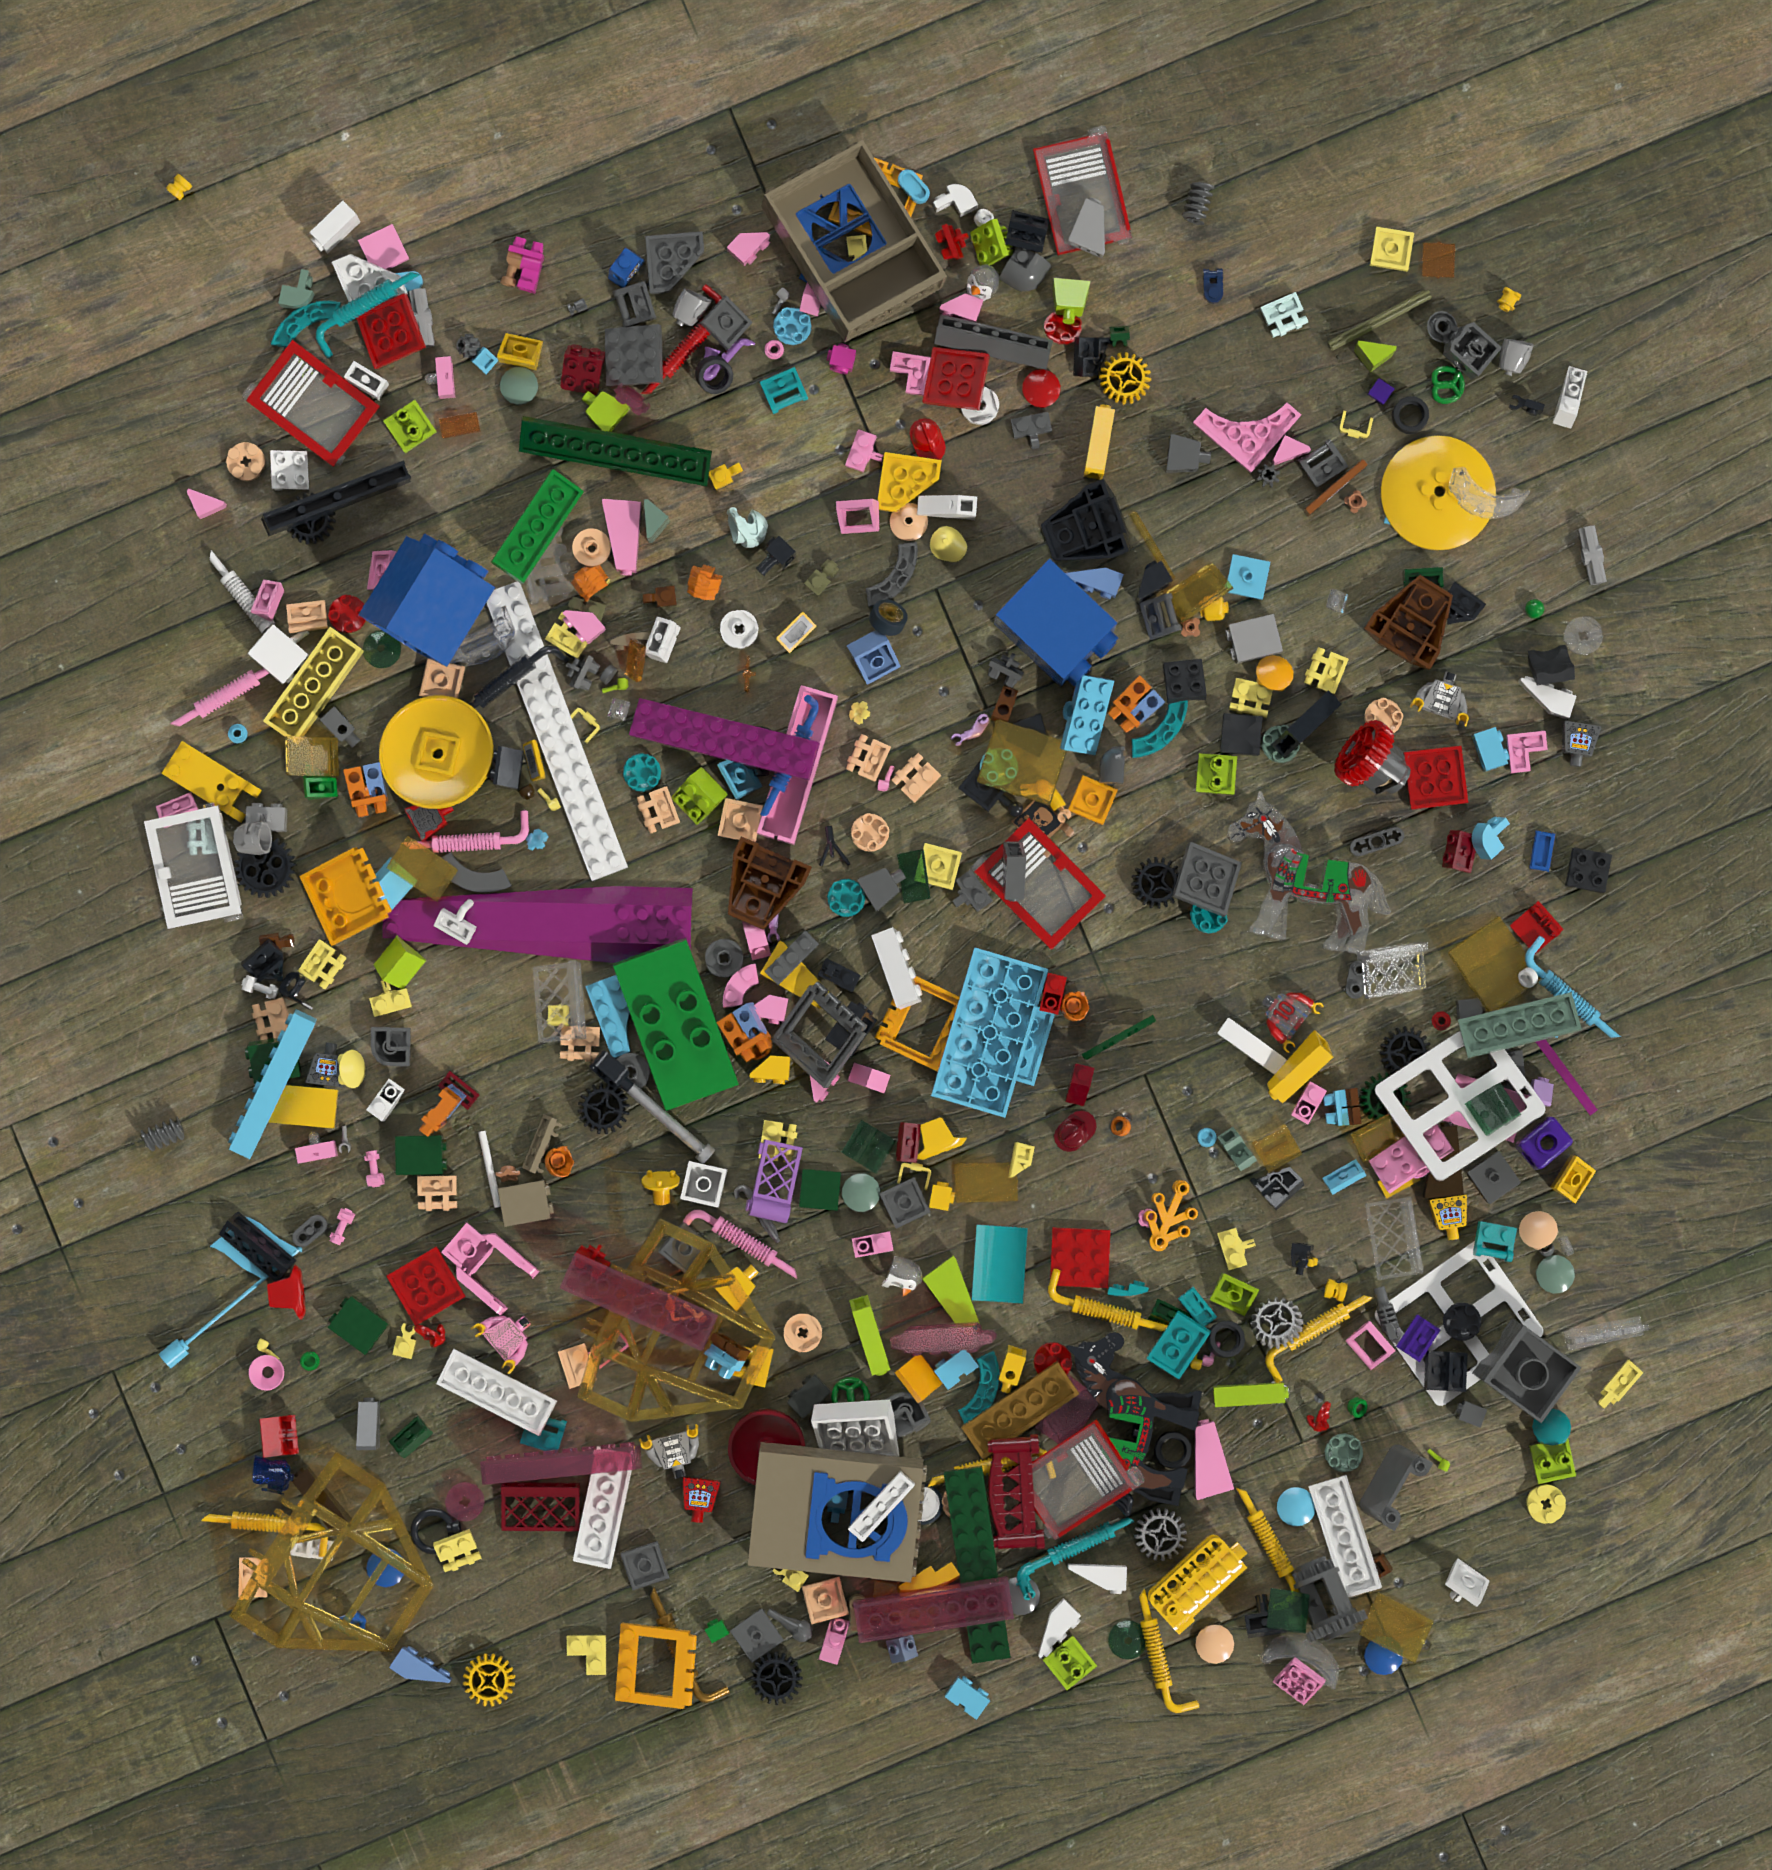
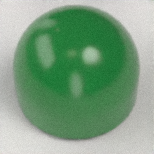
M1532 599L1525 605V613L1529 618L1537 619L1544 613V604L1538 599Z
M1359 1397L1352 1398L1347 1405L1348 1412L1356 1418L1362 1417L1368 1407L1367 1402ZM1361 1404L1362 1410L1360 1412H1356L1357 1406Z

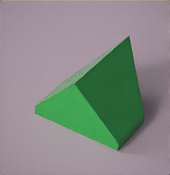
M305 762L303 775L305 798L311 800L338 797L336 778Z

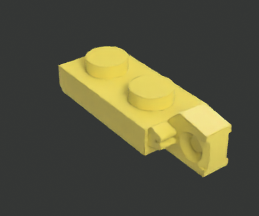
M1627 1360L1603 1387V1390L1600 1392L1603 1396L1597 1404L1605 1409L1610 1402L1612 1404L1619 1402L1643 1372L1630 1360Z

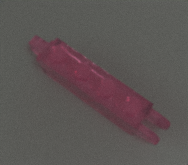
M978 1322L910 1326L903 1334L892 1336L890 1342L892 1349L904 1350V1353H911L912 1356L921 1355L922 1352L936 1355L940 1354L941 1351H948L949 1354L960 1352L959 1350L973 1353L977 1352L983 1345L991 1344L996 1339L997 1332L991 1329L982 1330V1326Z

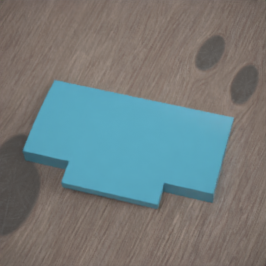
M974 947L931 1096L1003 1118L1006 1117L1016 1081L1034 1086L1055 1014L1039 1011L1040 1007H1038L1049 969Z

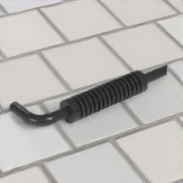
M554 645L544 646L530 657L525 654L521 659L513 663L512 666L504 670L503 673H500L491 682L483 686L482 689L474 693L475 699L469 705L474 709L479 705L485 708L497 696L499 697L500 694H503L506 689L508 690L509 687L515 685V682L517 683L527 673L529 674L530 671H533L536 668L535 662L547 654L556 655L564 663L569 661V657L559 647Z

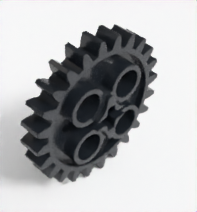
M272 836L270 852L265 854L262 859L258 855L237 853L241 858L234 861L239 864V867L234 868V870L240 872V874L236 875V878H242L239 885L246 884L244 890L248 891L251 889V895H255L258 892L259 898H262L264 894L266 898H270L272 893L276 897L278 896L277 890L280 893H284L283 886L290 888L288 881H294L291 874H296L297 872L292 870V867L297 866V863H292L291 860L296 856L289 855L292 849H285L287 843L280 845L281 839L277 838L273 842ZM277 857L282 860V864L278 868L274 863ZM263 864H267L266 866L269 867V869L265 870ZM252 866L257 870L256 875L253 877L249 873ZM270 874L274 878L271 885L266 881L267 876Z

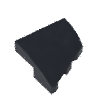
M1075 337L1073 376L1098 377L1101 364L1107 356L1104 354L1108 343L1112 344L1110 338Z
M1291 1167L1284 1168L1280 1172L1268 1173L1265 1177L1250 1179V1183L1275 1210L1280 1208L1305 1186L1303 1179Z

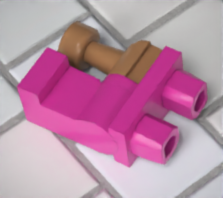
M516 236L513 245H509L507 274L502 277L500 284L515 288L516 280L514 276L517 269H520L522 273L517 284L518 289L535 294L544 261V245L533 241L530 251L524 249L527 240Z

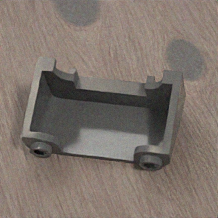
M1400 1444L1393 1445L1387 1452L1360 1500L1359 1506L1361 1511L1395 1531L1400 1523L1401 1516L1395 1508L1391 1507L1392 1503L1410 1473L1416 1476H1424L1429 1472L1433 1463Z

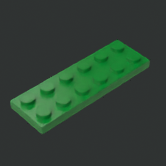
M552 469L491 560V563L520 584H523L584 491Z

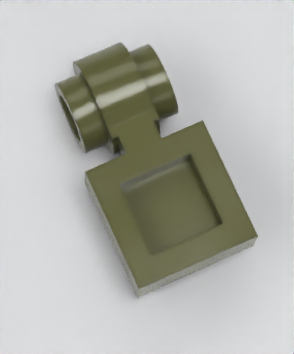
M827 559L821 566L823 569L822 573L816 569L804 585L819 597L831 583L827 577L831 576L833 578L840 570L837 567L838 565L833 560Z
M572 597V600H569L568 611L590 612L600 622L602 621L606 605L589 600L585 606L583 604L584 600L577 597Z

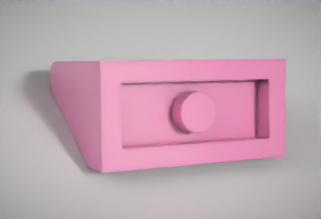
M874 499L836 501L841 534L879 531V501ZM870 510L872 524L847 526L846 511Z
M1367 1321L1345 1340L1370 1370L1395 1352V1349L1370 1321ZM1365 1330L1385 1351L1374 1362L1354 1340Z

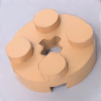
M243 442L229 450L226 463L229 472L235 478L241 481H253L260 476L265 468L266 459L264 453L255 444ZM244 457H247V459H251V462L248 463V467H245L244 464H241V461Z
M796 1314L792 1316L784 1327L785 1342L791 1349L798 1352L813 1350L818 1346L822 1338L821 1324L814 1316L809 1314ZM799 1328L808 1329L806 1338L798 1336Z

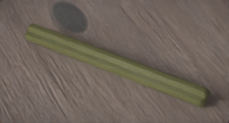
M1426 289L1329 340L1328 345L1330 349L1335 350L1430 300L1432 296L1429 290Z

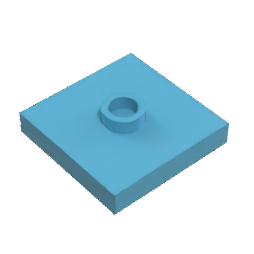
M1233 554L1225 593L1263 600L1270 562Z

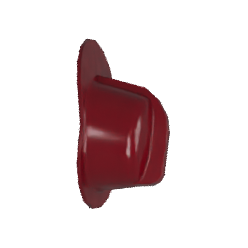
M1076 1111L1066 1118L1055 1130L1054 1139L1057 1146L1067 1152L1076 1151L1095 1134L1097 1125L1093 1115L1086 1111Z

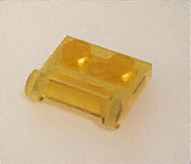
M1286 1124L1280 1126L1281 1129L1260 1141L1252 1142L1268 1173L1302 1155ZM1285 1135L1287 1141L1265 1153L1263 1152V1147Z

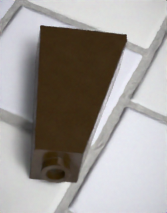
M1452 1122L1440 1123V1129L1454 1149V1151L1440 1159L1442 1162H1446L1460 1153L1457 1125L1452 1126ZM1462 1169L1442 1181L1436 1180L1430 1171L1427 1173L1423 1191L1424 1199L1464 1195Z
M301 1468L294 1474L293 1484L334 1537L354 1521L310 1468L306 1470Z

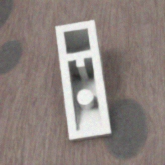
M1068 1563L1069 1570L1106 1590H1110L1111 1594H1122V1591H1126L1127 1567L1125 1565Z

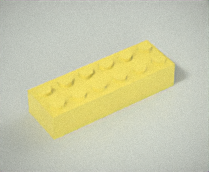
M329 627L263 722L298 745L364 651Z

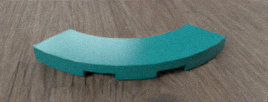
M317 301L294 310L277 328L271 345L286 349L290 342L294 341L304 328L313 323L331 319L333 317L332 312L340 308L341 302Z
M1188 700L1168 704L1164 720L1153 732L1143 737L1131 739L1132 758L1151 755L1164 748L1173 740L1185 720Z
M994 1350L976 1358L980 1369L978 1389L971 1401L958 1410L964 1424L989 1408L996 1397L999 1385V1365Z

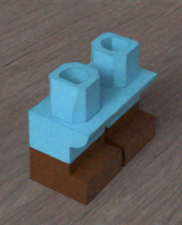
M1358 1088L1332 1091L1333 1093L1324 1095V1106L1334 1105L1335 1113L1325 1114L1326 1124H1336V1126L1362 1124L1360 1107L1342 1109V1107L1359 1105Z
M713 1333L710 1339L713 1342L704 1353L708 1356L705 1366L709 1369L717 1370L719 1364L722 1365L718 1374L725 1379H730L734 1371L741 1370L751 1351L736 1343V1341L725 1334Z

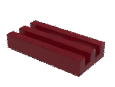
M451 1071L438 1084L442 1090L446 1088L444 1086L445 1083L448 1085L453 1084L463 1092L469 1103L466 1104L462 1101L460 1104L467 1110L480 1096V1094ZM452 1077L453 1079H455L459 1084H461L464 1088L471 1092L474 1095V1097L471 1098L470 1096H468L459 1087L452 1083L449 1080V1078Z

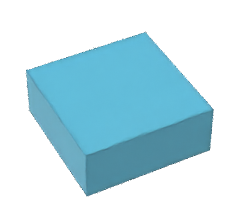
M482 347L471 362L483 373L487 374L498 362V359L489 350Z

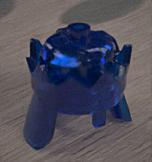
M255 1454L252 1481L259 1485L268 1484V1487L262 1488V1491L284 1496L282 1492L289 1488V1482L293 1481L294 1474H290L291 1467L285 1459L273 1461Z

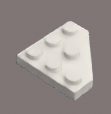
M352 254L332 261L349 302L372 288L374 289V287L388 279L394 282L401 278L400 275ZM405 285L397 288L398 294L390 299L403 293L408 294Z

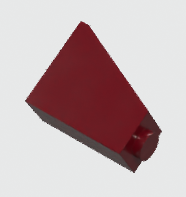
M1076 1063L1073 1065L1065 1102L1080 1106L1085 1105L1092 1082L1094 1067Z

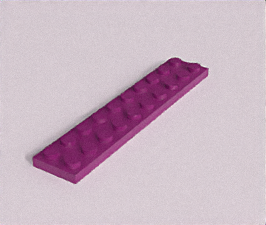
M639 698L629 735L632 737L810 780L820 745L817 741Z

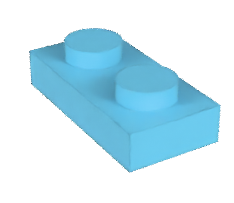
M1355 1159L1322 1179L1333 1195L1365 1177L1366 1174Z

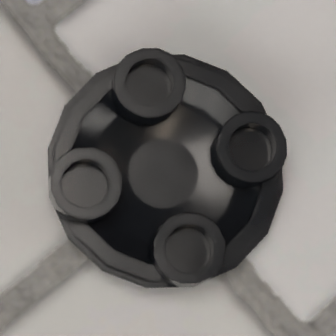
M1456 1303L1446 1310L1443 1317V1326L1451 1338L1458 1341H1467L1479 1333L1481 1316L1474 1305Z

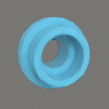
M241 724L232 725L228 731V737L234 743L244 742L248 735L247 729ZM236 730L241 731V735L239 737H235L234 732Z

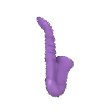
M740 338L726 352L722 353L721 358L728 363L742 346L755 345V342L746 338ZM705 347L704 358L718 356L721 351ZM718 364L709 366L704 372V381H711L723 367Z

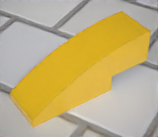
M952 1562L936 1572L930 1566L917 1574L916 1577H912L911 1583L904 1582L898 1586V1592L919 1593L934 1590L959 1579L960 1574Z

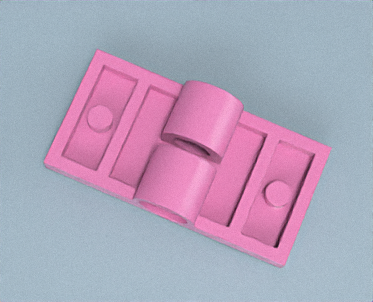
M1438 1124L1423 1133V1136L1439 1159L1454 1151ZM1403 1137L1369 1160L1389 1193L1412 1178L1423 1177L1429 1172L1406 1137Z

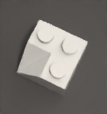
M689 1161L680 1199L719 1207L727 1169Z

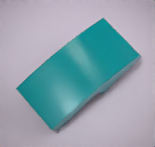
M1134 1280L1133 1284H1128L1127 1290H1124L1125 1286L1113 1284V1287L1108 1286L1107 1294L1132 1296L1148 1292L1149 1287H1145L1144 1282Z

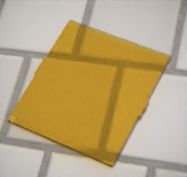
M996 720L977 781L1015 796H1022L1050 805L1067 750L1060 748L1062 742L1060 739L1041 734L1029 728L1026 729L1002 720Z
M1499 916L1448 951V955L1464 976L1465 981L1473 989L1488 1012L1500 1010L1529 989L1522 986L1518 979L1519 972L1528 968L1525 962V951Z

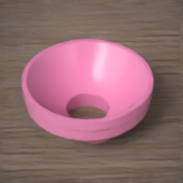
M263 1355L251 1363L249 1378L251 1383L258 1389L272 1390L283 1381L284 1367L276 1357ZM266 1366L274 1370L271 1378L264 1377L262 1373Z

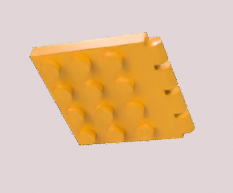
M354 847L299 876L331 946L389 917L388 913L392 911L387 899L382 901L380 899L385 894L379 881L374 883L372 881L377 877L371 864H364L368 861V857L363 848L358 849Z

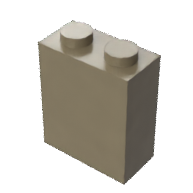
M545 1180L498 1188L504 1227L552 1218L551 1214H554L553 1203H549L548 1195H551L549 1183L545 1184Z

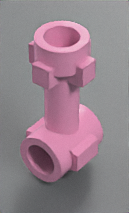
M377 1150L365 1152L366 1156L364 1158L365 1161H369L371 1175L366 1176L368 1187L372 1186V1188L380 1187L385 1182L383 1173H378L376 1159H380V1156L377 1154Z
M346 1208L340 1209L337 1216L340 1222L335 1233L331 1232L330 1242L340 1245L344 1241L343 1232L347 1223H352L355 1213Z

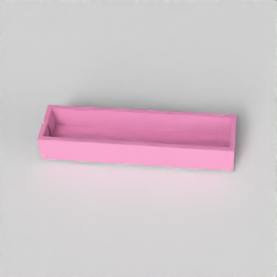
M802 685L799 689L786 734L795 735L794 732H797L798 724L803 726L810 711V705L804 701V697L810 695L819 703V710L810 728L814 733L809 738L819 742L820 745L810 780L791 776L790 782H787L788 786H785L787 787L785 792H779L769 814L761 817L757 830V835L771 839L778 836V841L795 845L838 700L836 695Z

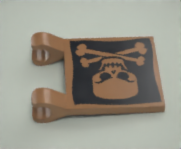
M1040 796L1034 799L1020 816L1011 821L1019 828L1030 818L1049 838L1059 829L1069 838L1074 835V830L1066 822L1061 823L1058 820V814ZM1028 832L1025 837L1028 838L1032 834ZM1033 836L1030 842L1035 839L1037 842L1034 846L1036 847L1040 844L1041 847L1038 850L1040 851L1044 848L1045 851L1042 854L1047 859L1050 858L1052 854Z

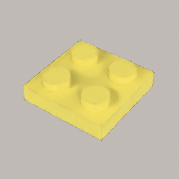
M1376 227L1370 266L1408 272L1414 233Z
M925 843L915 881L953 890L962 852Z

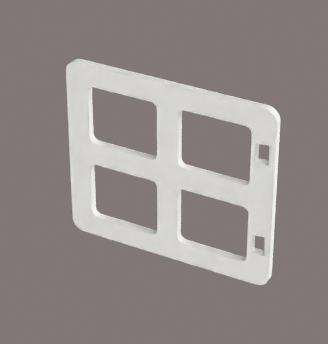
M1460 1031L1380 1082L1375 1088V1094L1433 1177L1439 1181L1445 1180L1545 1113V1105L1505 1049L1489 1053L1497 1064L1494 1069L1465 1088H1460L1442 1063L1443 1058L1464 1045ZM1425 1070H1430L1447 1093L1448 1099L1416 1120H1413L1393 1092ZM1508 1080L1527 1108L1495 1130H1490L1471 1102L1500 1082ZM1524 1086L1531 1095L1528 1098H1525L1520 1091ZM1458 1111L1477 1135L1478 1141L1446 1162H1442L1423 1136V1133Z
M1475 1241L1389 1300L1393 1304L1395 1313H1397L1425 1292H1429L1445 1314L1446 1310L1454 1303L1442 1288L1441 1281L1472 1259H1476L1495 1285L1494 1290L1472 1304L1476 1307L1480 1316H1483L1505 1301L1521 1324L1539 1337L1543 1335L1542 1326L1495 1259L1484 1255L1480 1257L1473 1255ZM1487 1259H1489V1261L1495 1268L1492 1269L1490 1272L1483 1264V1262ZM1522 1308L1529 1316L1525 1321H1523L1518 1313ZM1376 1310V1311H1375V1319H1376L1377 1322L1380 1324V1320H1379L1378 1313H1377V1310ZM1443 1325L1439 1328L1441 1331L1428 1351H1433L1451 1338L1446 1333ZM1400 1327L1396 1328L1398 1338L1391 1340L1394 1346L1397 1345L1404 1334ZM1476 1335L1472 1339L1463 1341L1477 1360V1365L1467 1371L1466 1389L1480 1380L1472 1372L1480 1361L1489 1355ZM1396 1347L1424 1387L1425 1363L1423 1358L1418 1362ZM1426 1390L1434 1403L1439 1406L1447 1404L1462 1393Z

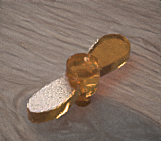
M746 656V670L743 671V678H745V692H749V678L756 676V672H751L750 656Z

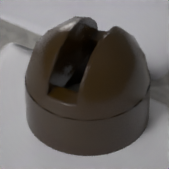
M530 783L520 789L518 793L523 799L529 800L534 797L535 790Z

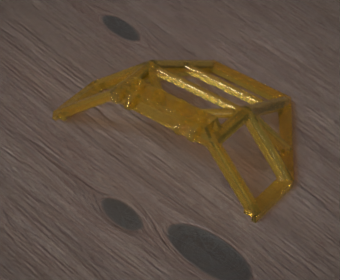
M659 1218L626 1270L614 1264L611 1265L610 1268L612 1270L621 1272L624 1275L621 1281L611 1275H607L605 1278L618 1284V1287L602 1322L600 1323L589 1317L586 1319L588 1323L599 1327L597 1333L595 1334L587 1328L581 1329L582 1333L594 1339L577 1398L630 1422L741 1409L749 1396L775 1336L725 1260L717 1251L715 1245ZM665 1234L700 1250L681 1280L645 1264ZM709 1258L721 1274L719 1276L696 1279ZM646 1278L665 1286L637 1297ZM728 1286L748 1317L704 1294L701 1290ZM671 1293L642 1356H640L627 1319L632 1307ZM679 1293L718 1314L688 1379L647 1364ZM724 1318L760 1337V1341L734 1397L695 1382L707 1357L704 1353L713 1342L710 1340L713 1333H718ZM622 1328L633 1357L613 1349ZM602 1356L638 1372L628 1407L592 1391ZM659 1381L710 1401L672 1405ZM646 1386H648L660 1407L640 1410Z
M336 1452L297 1506L285 1498L281 1500L284 1506L294 1511L290 1516L281 1509L276 1508L274 1511L276 1515L286 1520V1523L265 1555L253 1548H250L248 1551L252 1556L261 1560L258 1566L249 1559L244 1558L242 1560V1563L254 1570L229 1616L277 1648L392 1652L435 1585L421 1560L419 1552L407 1531V1527L386 1484ZM338 1469H341L372 1490L349 1523L316 1502V1499ZM381 1499L389 1518L364 1523ZM315 1515L334 1527L303 1534ZM395 1529L411 1564L366 1534ZM338 1535L299 1594L290 1554L298 1543ZM346 1536H348L382 1560L342 1620L304 1601ZM284 1563L290 1592L273 1582V1579ZM389 1564L418 1583L420 1587L387 1638L384 1639L350 1622ZM259 1587L293 1609L279 1634L246 1613ZM301 1620L309 1638H290ZM314 1620L357 1640L323 1639Z

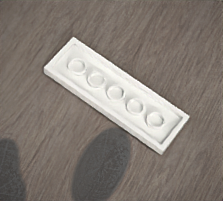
M453 1349L436 1383L538 1436L541 1435L557 1400L456 1349Z
M597 1446L573 1561L611 1569L635 1454Z
M1347 1475L1308 1486L1334 1566L1339 1567L1340 1571L1338 1574L1348 1597L1382 1588Z

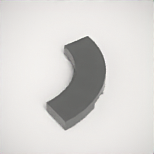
M917 542L898 544V558L891 574L879 584L866 588L868 607H874L876 602L880 600H891L907 585L916 566Z
M451 852L434 861L447 879L464 889L490 893L512 887L503 869L491 873L474 872L462 866Z

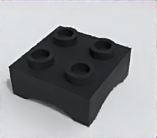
M1560 645L1549 651H1528V664L1537 686L1575 679V667L1570 660L1566 645Z
M1202 659L1163 663L1167 704L1187 700H1206L1207 694Z
M1224 713L1220 753L1259 756L1263 716Z
M1572 848L1565 886L1605 893L1612 854Z

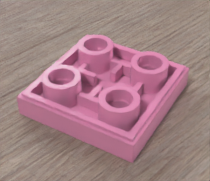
M393 224L358 240L368 262L386 270L409 260Z
M1294 1657L1274 1678L1273 1683L1305 1705L1324 1685L1326 1680Z

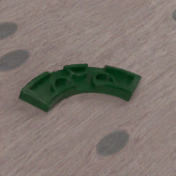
M1154 1015L1082 1053L1084 1060H1088L1155 1023Z

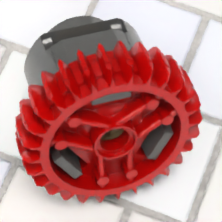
M1378 720L1366 722L1364 726H1360L1358 730H1355V733L1350 735L1348 741L1341 747L1342 750L1338 753L1339 757L1336 758V763L1334 764L1335 775L1342 782L1352 787L1363 784L1375 794H1381L1385 791L1390 794L1397 792L1408 780L1411 770L1406 765L1404 753L1393 744V731L1386 724Z

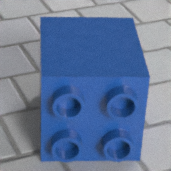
M426 534L422 536L420 541L406 536L360 611L359 616L418 654L447 667L495 587L484 580L489 572L488 570L470 559L467 561L457 555L458 551L439 539L437 541Z
M1051 559L996 614L994 625L1060 687L1066 681L1075 687L1076 683L1084 675H1087L1092 667L1086 660L1093 653L1102 659L1119 639L1113 633L1117 622Z

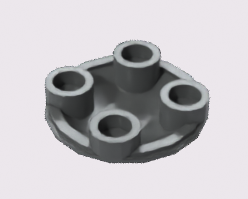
M1010 1578L1002 1589L1004 1606L1009 1612L1016 1615H1025L1032 1612L1040 1600V1591L1037 1584L1032 1579L1030 1580L1036 1595L1032 1598L1028 1592L1030 1600H1025L1019 1586H1016L1017 1578Z

